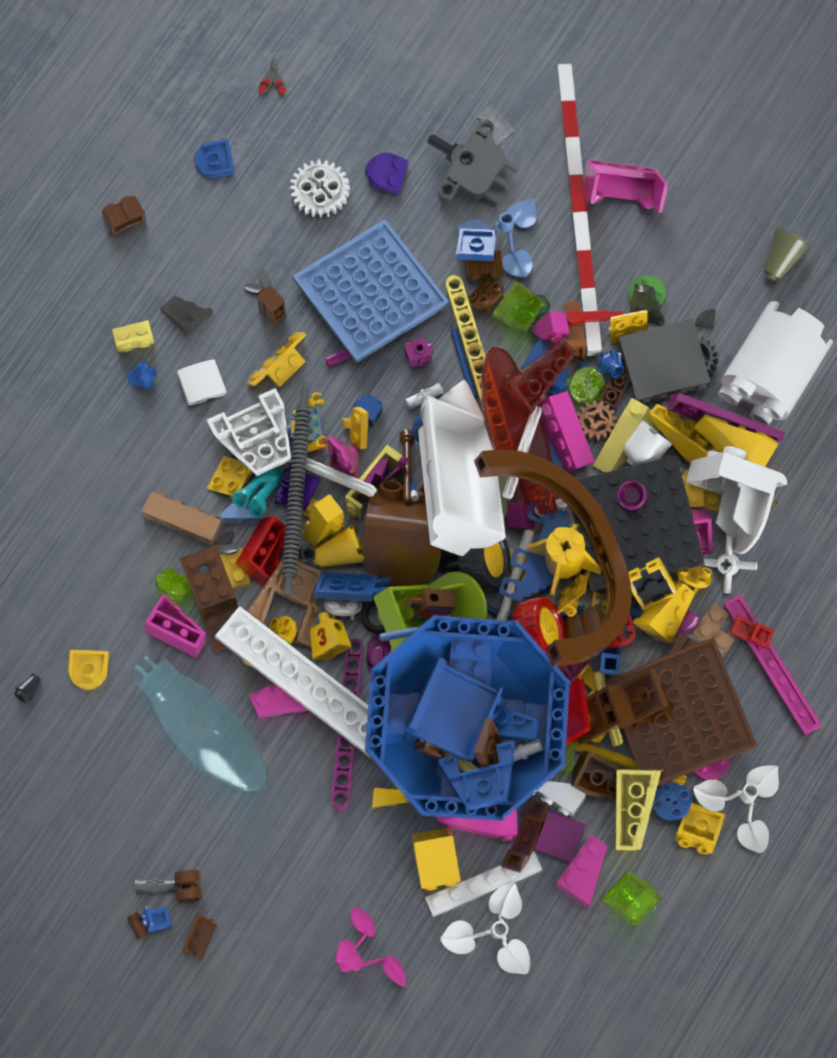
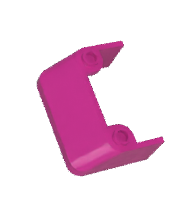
M587 160L585 168V196L591 204L598 202L599 199H603V196L636 200L643 208L652 209V207H655L658 212L662 213L668 183L658 170L642 166Z

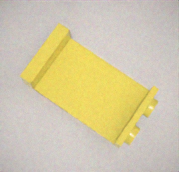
M386 445L359 480L364 481L373 467L383 458H388L389 468L394 470L402 459V455ZM351 489L345 496L346 512L353 518L358 517L362 519L363 505L357 501L361 493Z

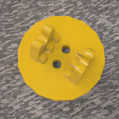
M702 566L676 572L678 576L676 582L680 583L683 581L695 587L693 591L697 593L700 588H706L710 585L712 571Z
M286 615L279 618L275 617L269 623V629L289 645L293 642L298 631L293 618Z

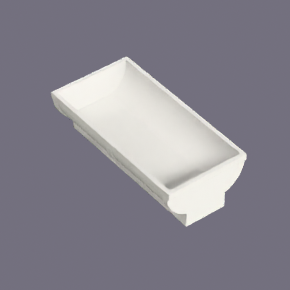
M427 396L420 408L423 426L418 430L430 545L464 556L471 548L489 547L506 537L498 476L480 478L474 460L482 451L494 450L491 421Z

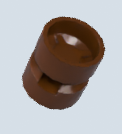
M183 870L174 873L175 885L178 886L176 889V902L189 903L202 900L201 887L198 886L201 882L199 870Z

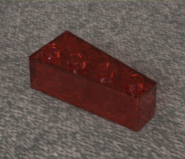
M565 339L555 342L502 385V388L523 417L535 411L536 406L543 400L549 388L553 386L557 377L574 357L575 352Z

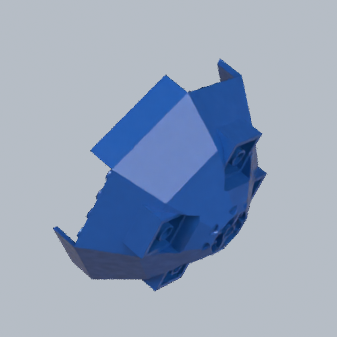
M435 614L371 669L365 751L420 815L503 821L567 765L564 762L569 685H571V682L558 667H552L549 657L517 620L502 621L436 616ZM439 657L447 660L445 665L496 690L500 687L503 688L501 693L503 699L499 706L540 721L536 739H540L544 750L529 755L525 760L520 759L513 762L507 802L468 811L440 766L439 761L424 752L414 751L417 737L405 732L432 666ZM502 738L503 743L513 740L515 743V748H517L519 744L525 745L529 742L534 741L526 739ZM477 759L470 761L476 767L481 768Z

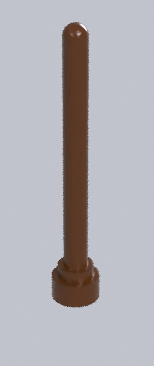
M405 429L400 432L399 441L403 445V458H409L408 464L403 468L404 502L410 503L411 445L415 439L412 430Z

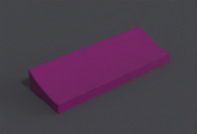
M681 393L677 395L671 394L667 411L697 422L705 414L727 421L729 425L738 428L739 425L746 427L745 430L756 433V431L762 432L778 443L785 436L784 431Z

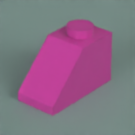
M549 311L532 325L530 329L543 340L560 342L569 334L566 313Z

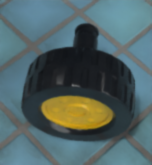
M504 538L489 547L471 548L464 556L457 555L441 558L438 569L441 573L461 571L468 574L480 585L482 591L499 589L503 579L510 577V550Z

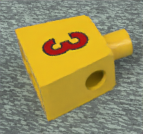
M322 612L318 615L320 623L310 630L312 658L327 662L352 646L343 622L331 619L329 612Z

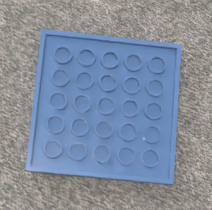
M385 219L293 276L295 283L356 363L449 305L448 299Z

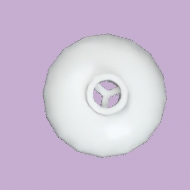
M642 421L625 443L624 453L629 458L627 462L635 466L659 460L672 443L665 437H662L648 423Z

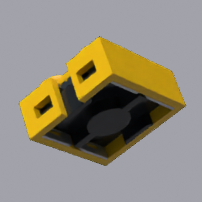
M660 557L646 563L645 568L639 569L638 567L628 572L631 591L643 611L678 595L676 586Z

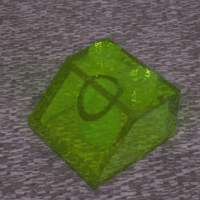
M515 281L492 316L507 327L526 333L547 302Z
M627 871L601 899L625 922L636 927L662 898L650 883Z

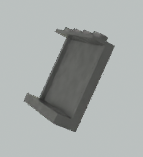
M693 319L619 337V345L623 351L635 398L640 403L649 405L655 400L666 401L670 399L671 394L677 395L681 393L688 395L689 392L695 390L696 392L705 391L710 386V378Z

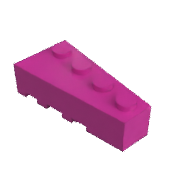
M568 391L550 396L534 405L542 408L539 422L567 472L586 467L595 462Z

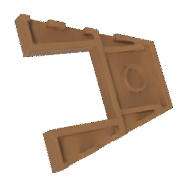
M283 560L247 611L262 624L265 621L274 592L284 597ZM298 561L297 575L292 582L291 597L285 598L306 607L294 642L311 650L310 630L316 626L315 615L318 610L314 591L321 571Z

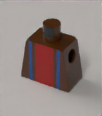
M426 588L416 597L408 596L406 600L407 608H412L414 618L428 621L435 614L436 616H448L457 607L453 589Z

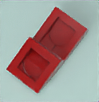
M740 615L735 617L729 631L730 634L763 648H768L775 630L759 622L754 623Z

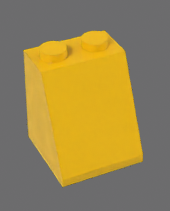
M450 827L411 834L421 889L434 890L437 889V886L445 885V887L457 885V882H461L454 839Z

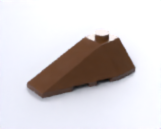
M582 751L573 768L571 786L589 796L616 800L617 770L622 769L591 751Z

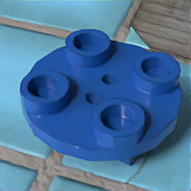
M666 782L656 790L652 806L656 814L663 820L677 821L685 817L690 811L692 804L691 795L681 784Z

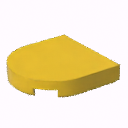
M70 650L68 673L73 684L85 690L99 687L107 677L109 651Z

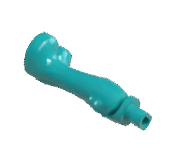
M282 464L255 476L245 488L239 489L233 494L232 500L234 504L243 508L249 503L251 514L261 517L266 511L265 499L278 485L284 474L285 465ZM262 487V489L251 499L257 488Z

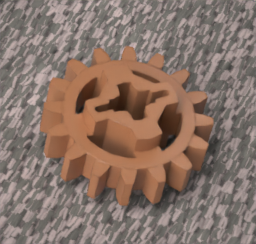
M593 400L592 405L586 402V408L581 406L579 410L581 413H577L585 437L588 435L589 441L593 437L596 438L597 442H599L600 437L606 440L607 434L610 435L612 429L616 426L617 417L613 416L615 411H609L610 405L603 406V401L597 404Z

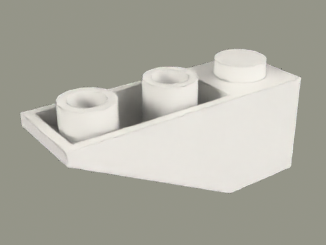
M547 781L532 794L540 796L541 801L547 802L548 806L553 805L558 808L557 811L561 815L570 816L571 818L586 797L585 793L575 789L569 783Z

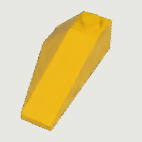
M706 414L694 425V428L719 452L723 453L724 447L739 448L747 452L745 460L763 467L766 466L778 446L777 441L762 432L756 431V433L745 430L746 427L739 425L738 428L729 425L725 420Z

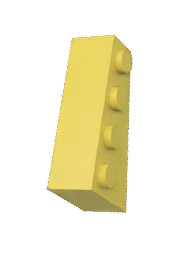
M617 770L616 850L635 851L641 849L661 770Z

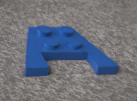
M513 740L496 745L500 763L460 773L456 755L438 759L440 766L468 811L508 801L515 752Z

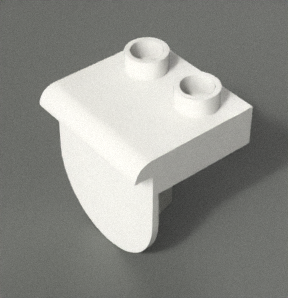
M724 447L723 453L708 451L707 457L692 460L686 483L722 495L715 523L727 535H734L733 551L738 554H744L755 545L765 527L776 487L787 485V480L780 472L745 460L747 452L735 447Z

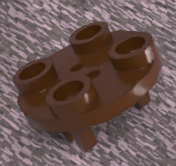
M483 280L480 286L468 296L471 306L474 309H482L483 312L490 314L492 312L490 306L498 300L502 301L504 299L502 295L504 287L497 280Z

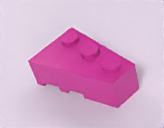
M164 592L145 622V633L197 658L206 642V633L190 617H187L181 611V608L177 604L175 605Z
M593 835L589 836L556 884L558 889L588 910L607 849V845Z

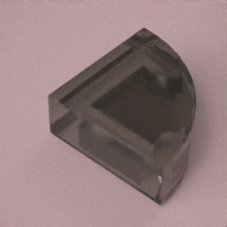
M708 309L700 313L694 326L713 329L716 309Z

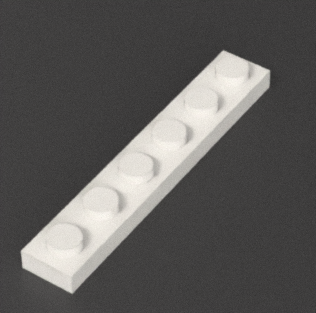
M533 851L521 873L498 866L455 886L425 897L432 916L435 917L496 891L506 884L517 882L542 871V867Z

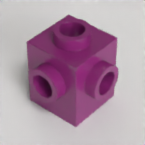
M415 338L410 343L404 344V353L410 368L418 365L420 367L425 366L431 361L434 351L431 343H427L425 338Z

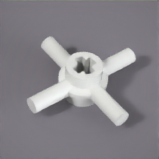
M726 535L725 553L718 559L703 558L705 564L703 566L718 567V570L724 575L723 593H731L732 575L736 574L739 569L757 570V562L740 561L733 554L734 535ZM726 562H731V567L726 566Z

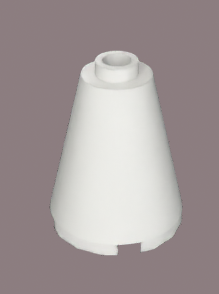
M465 379L438 399L484 418Z

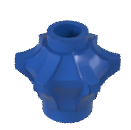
M613 349L609 352L601 353L599 356L600 362L596 370L603 372L605 375L609 374L613 378L621 376L624 372L621 362L622 354L620 352L615 353Z
M144 360L138 363L135 369L129 371L127 377L131 386L136 385L149 389V387L153 386L154 378H157V372L154 367L148 366L147 361Z

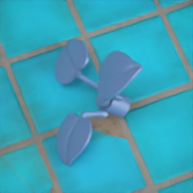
M534 199L523 200L511 205L506 212L499 216V222H495L494 227L491 229L496 230L499 227L501 232L508 233L511 254L505 255L502 262L504 271L512 276L524 278L532 271L533 262L530 254L525 250L514 252L512 230L515 224L519 228H528L535 224L537 212ZM480 219L469 220L456 227L458 236L460 228L489 230L487 223Z

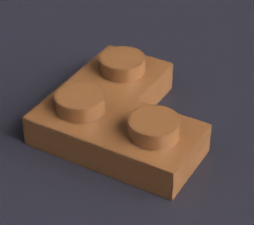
M713 603L691 636L700 642L714 637L719 651L724 657L735 641L734 638L720 630L729 613Z

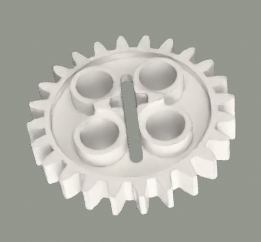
M318 159L317 164L311 161V166L304 163V170L298 168L299 174L294 173L293 178L295 180H291L290 192H292L291 199H295L294 205H299V211L305 209V215L312 212V217H314L316 213H319L320 218H322L323 213L329 217L330 211L336 214V208L342 210L341 203H347L346 198L349 197L348 191L350 190V185H347L349 179L345 178L346 173H340L341 167L335 169L334 162L329 166L328 160L324 164H321L320 159ZM317 175H323V176H324V177L321 178V179L316 178ZM331 186L337 187L336 190H330L329 188ZM305 187L311 188V190L304 191L302 189ZM317 199H324V200H325V201L322 202V203L316 202Z

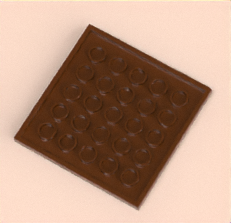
M714 637L605 680L606 686L622 685L650 669H655L669 706L627 728H623L639 770H661L657 786L758 747ZM644 690L643 697L646 700L648 695Z

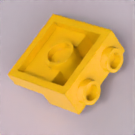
M685 470L682 477L690 509L708 508L709 512H718L722 495L686 483L689 470Z
M692 803L690 811L681 820L674 841H677L680 846L685 848L689 846L697 848V851L701 854H712L725 814L709 811L703 806Z

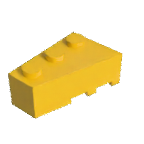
M330 494L314 504L309 514L311 520L310 522H305L306 529H303L300 534L309 545L316 549L345 530L344 512Z
M674 582L678 595L644 610V613L633 621L635 625L655 641L671 643L695 594L684 583Z

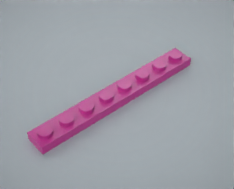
M741 594L723 604L733 622L737 615L754 623L758 622ZM746 641L802 734L805 736L820 728V721L771 642L768 648H763Z

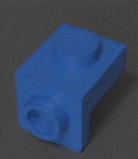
M145 907L143 914H141V922L143 926H146L147 933L171 928L172 924L167 907L152 910L149 907Z

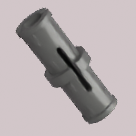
M153 878V880H135V893L153 892V894H157V892H175V879L157 880V878Z

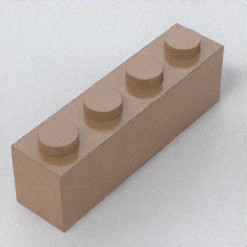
M151 491L142 509L144 518L208 545H213L222 528V523L218 516L202 513L201 509L194 506L191 508L185 506V503L178 499L173 501L161 492L154 493Z

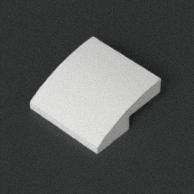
M215 359L200 362L176 372L188 406L205 403L207 399L225 396L227 393Z

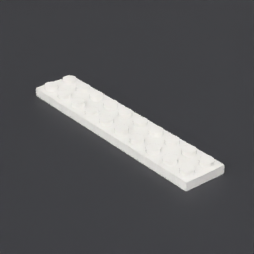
M239 606L215 635V638L369 756L365 751L368 705Z

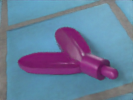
M402 458L398 462V466L381 482L390 481L393 477L398 476L408 464L409 458Z

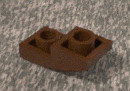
M625 373L617 378L611 376L599 402L603 401V404H609L610 407L616 409L631 381L630 376Z

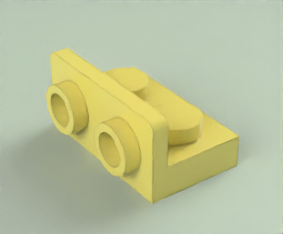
M148 320L112 329L118 352H129L133 348H145L154 343Z

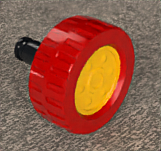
M538 597L520 602L514 610L513 621L517 620L547 655L545 649L554 640L566 639L564 622L561 614L557 613V606L547 597Z

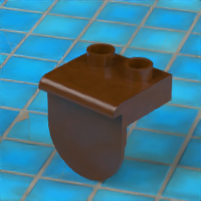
M384 481L380 485L373 484L377 491L373 497H370L365 519L363 560L366 569L370 575H378V578L381 579L391 577L390 585L385 584L384 586L424 585L435 575L441 555V548L430 545L424 486L416 490L419 497L418 501L413 502L411 500L410 503H405L404 488L399 482Z

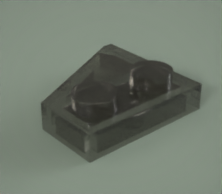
M635 284L629 314L647 310L648 322L664 325L665 318L661 314L660 304L656 299L654 287Z

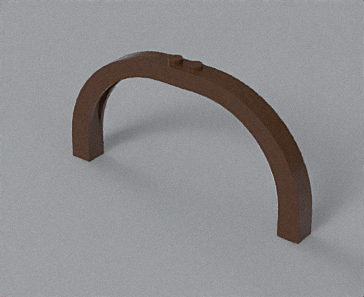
M482 451L474 460L480 478L511 476L534 482L548 489L565 502L584 526L607 585L608 606L606 615L598 630L581 637L554 640L545 650L552 667L578 664L595 657L619 635L626 624L632 595L631 582L623 554L620 551L606 515L590 492L576 478L556 464L522 451Z

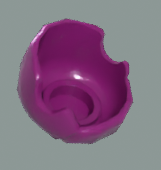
M628 481L619 487L617 496L619 503L624 508L635 510L645 504L647 492L645 487L639 482Z

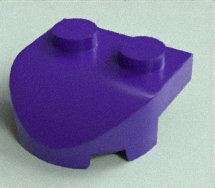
M388 152L374 156L365 167V176H367L370 186L375 190L380 188L397 195L400 191L409 160Z

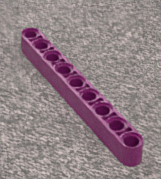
M351 638V646L357 645L360 647V650L352 652L349 648L345 651L342 685L346 688L347 684L355 683L357 687L349 691L360 698L364 647L360 639ZM351 664H356L358 666V669L355 671H350L348 669V666ZM339 733L337 734L331 799L335 810L344 811L349 807L355 746L352 743L348 747L342 746L341 742L345 738ZM346 758L349 760V764L341 766L339 761ZM344 777L348 782L345 785H339L337 780ZM337 797H344L346 802L339 805L335 802V799Z

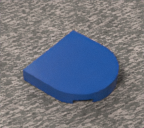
M228 139L207 142L199 148L195 154V165L202 175L209 178H217L235 174Z

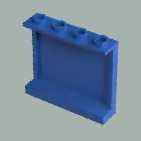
M439 657L432 666L405 732L452 755H456V757L466 762H470L472 759H476L474 750L485 719L490 718L494 720L496 713H494V709L500 705L503 699L501 695L503 688L500 687L496 690L445 665L447 660Z

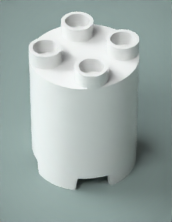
M777 301L768 303L723 375L721 379L723 386L718 392V396L723 401L733 406L741 403L751 409L749 414L751 420L768 426L773 419L785 420L789 416L833 344V340L829 339L826 344L820 337L824 325L819 320L800 308L792 316L776 311L779 306Z

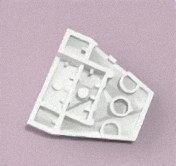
M276 388L259 395V403L226 417L223 412L207 419V423L215 438L256 476L291 460L284 403Z

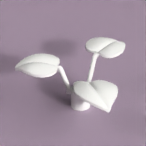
M761 766L751 770L746 777V785L742 791L738 790L728 797H725L727 794L725 785L718 780H706L694 786L693 792L696 800L709 811L722 810L725 807V800L728 801L737 796H740L744 803H748V824H742L738 828L737 838L745 848L757 853L764 852L769 842L768 828L760 820L751 822L754 800L758 795L761 797H771L777 792L779 787L778 766Z
M515 883L506 884L498 888L491 895L488 904L489 910L494 914H499V921L492 924L490 930L473 935V928L469 923L456 921L448 926L440 938L441 943L449 951L456 954H467L475 948L473 938L491 934L495 939L501 938L504 946L497 953V962L500 968L506 972L527 974L529 972L530 957L527 947L517 939L511 940L507 945L505 935L508 933V926L502 919V916L506 919L515 918L522 909L521 897Z

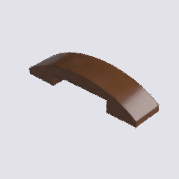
M529 798L522 814L524 820L512 849H508L501 865L503 869L521 873L528 863L542 831L548 808L547 802Z

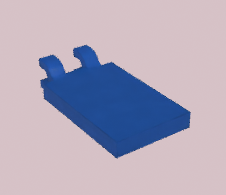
M321 572L314 591L315 598L372 602L374 596L388 588L384 585H390L391 577L381 579L378 578V575Z

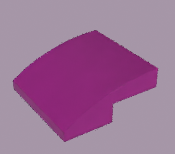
M383 458L368 473L364 482L371 485H380L389 472L388 458ZM361 493V500L369 502L370 496Z
M549 811L535 850L571 863L587 824Z

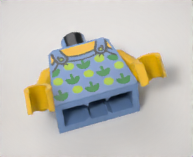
M318 392L313 393L311 399L308 400L311 414L307 452H313L321 448L328 449V445L324 444L328 441V438L322 436L319 407L316 406L317 404L323 405L325 401L323 399L318 400L319 396H322ZM296 409L289 415L290 424L287 425V434L292 437V445Z

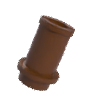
M138 912L127 917V923L131 925L137 940L149 934L145 926L142 925L141 915Z

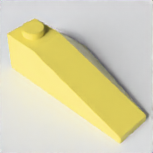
M631 398L593 465L594 468L606 473L617 470L626 463L629 458L624 453V445L642 421H645L659 432L660 429L648 417L651 411L649 407Z

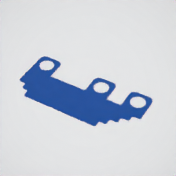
M539 502L531 503L527 514L528 518L544 524L538 541L547 539L558 527L570 528V521L565 518L567 514L565 511ZM542 507L545 512L544 516L541 518L534 517L532 514L533 508ZM516 548L513 551L510 564L526 570V575L523 582L505 577L499 592L503 596L523 601L524 596L530 597L532 592L538 593L540 588L546 589L547 585L552 586L554 576L549 572L545 564V556ZM518 553H524L527 556L525 564H518L515 561V556ZM508 582H513L517 587L516 591L512 594L504 590V585Z

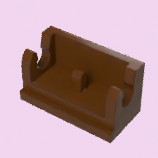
M197 913L183 946V954L200 961L203 960L217 926L213 919H207Z

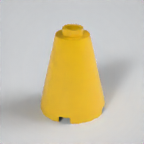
M349 526L314 549L316 552L315 559L313 560L315 565L319 564L320 567L364 562V543L362 538L356 536V533L359 532L356 526Z

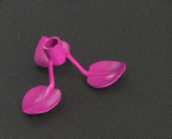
M354 906L351 910V921L354 927L359 932H362V936L354 945L346 939L342 940L337 948L335 963L344 973L350 970L359 971L363 966L383 963V970L386 975L400 986L405 987L406 978L403 966L394 956L387 955L385 959L380 958L362 963L356 948L365 939L366 935L369 937L374 936L375 925L367 912Z

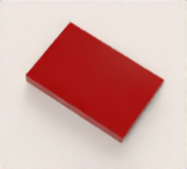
M579 677L569 685L566 745L591 730L584 681Z

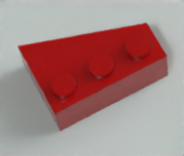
M274 515L261 518L235 563L262 587L266 585L275 572L276 567L279 566L280 561H278L285 540L286 525Z

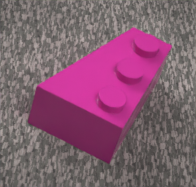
M276 684L269 685L249 695V700L258 718L309 711Z

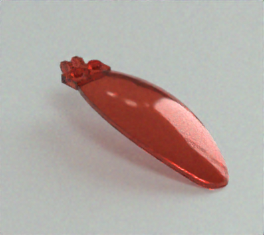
M491 347L485 357L482 370L481 402L484 423L494 450L517 451L532 407L536 406L511 355L505 349ZM540 416L528 453L553 463L549 441ZM519 478L517 484L520 486V491L527 504L536 503V509L540 515L547 514L548 510L551 514L557 513L558 506L555 500L560 499L558 496L534 482Z

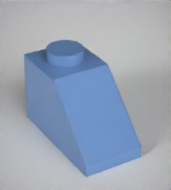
M233 502L221 513L222 523L258 524L260 521V517L254 516L249 511V503L241 508Z

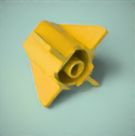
M575 523L570 528L558 527L547 539L529 544L527 547V551L545 556V564L549 572L554 576L550 592L551 596L555 595L560 579H568L575 574L577 575L581 569L598 574L602 572L601 567L585 551L584 537L577 531L579 524Z

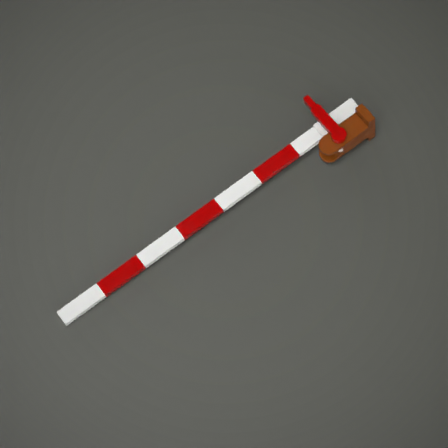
M558 64L582 308L576 301H568L563 306V313H566L569 334L564 337L565 359L567 363L585 361L586 350L587 356L601 355L602 346L599 322L609 321L610 317L620 316L622 311L597 310L572 65Z

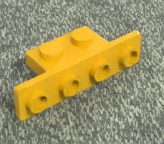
M294 332L288 338L289 341L285 345H281L276 349V354L272 358H268L263 362V367L259 371L257 370L249 376L250 380L247 384L249 386H256L267 375L277 387H281L306 362L294 348L306 334L304 332Z

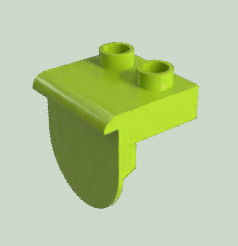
M462 572L447 573L430 585L388 587L373 597L378 608V619L384 626L386 633L420 627L427 622L415 619L412 608H407L406 606L408 596L416 597L426 588L454 590L457 607L448 617L487 619L486 599L480 585L471 576ZM408 637L389 640L391 652Z

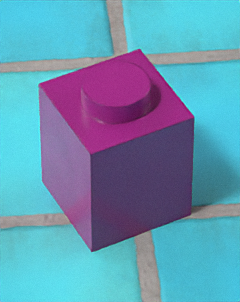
M516 500V503L508 504L507 527H534V520L529 519L527 516L531 504H527V500ZM533 508V510H532L533 516H534V513H535V508Z

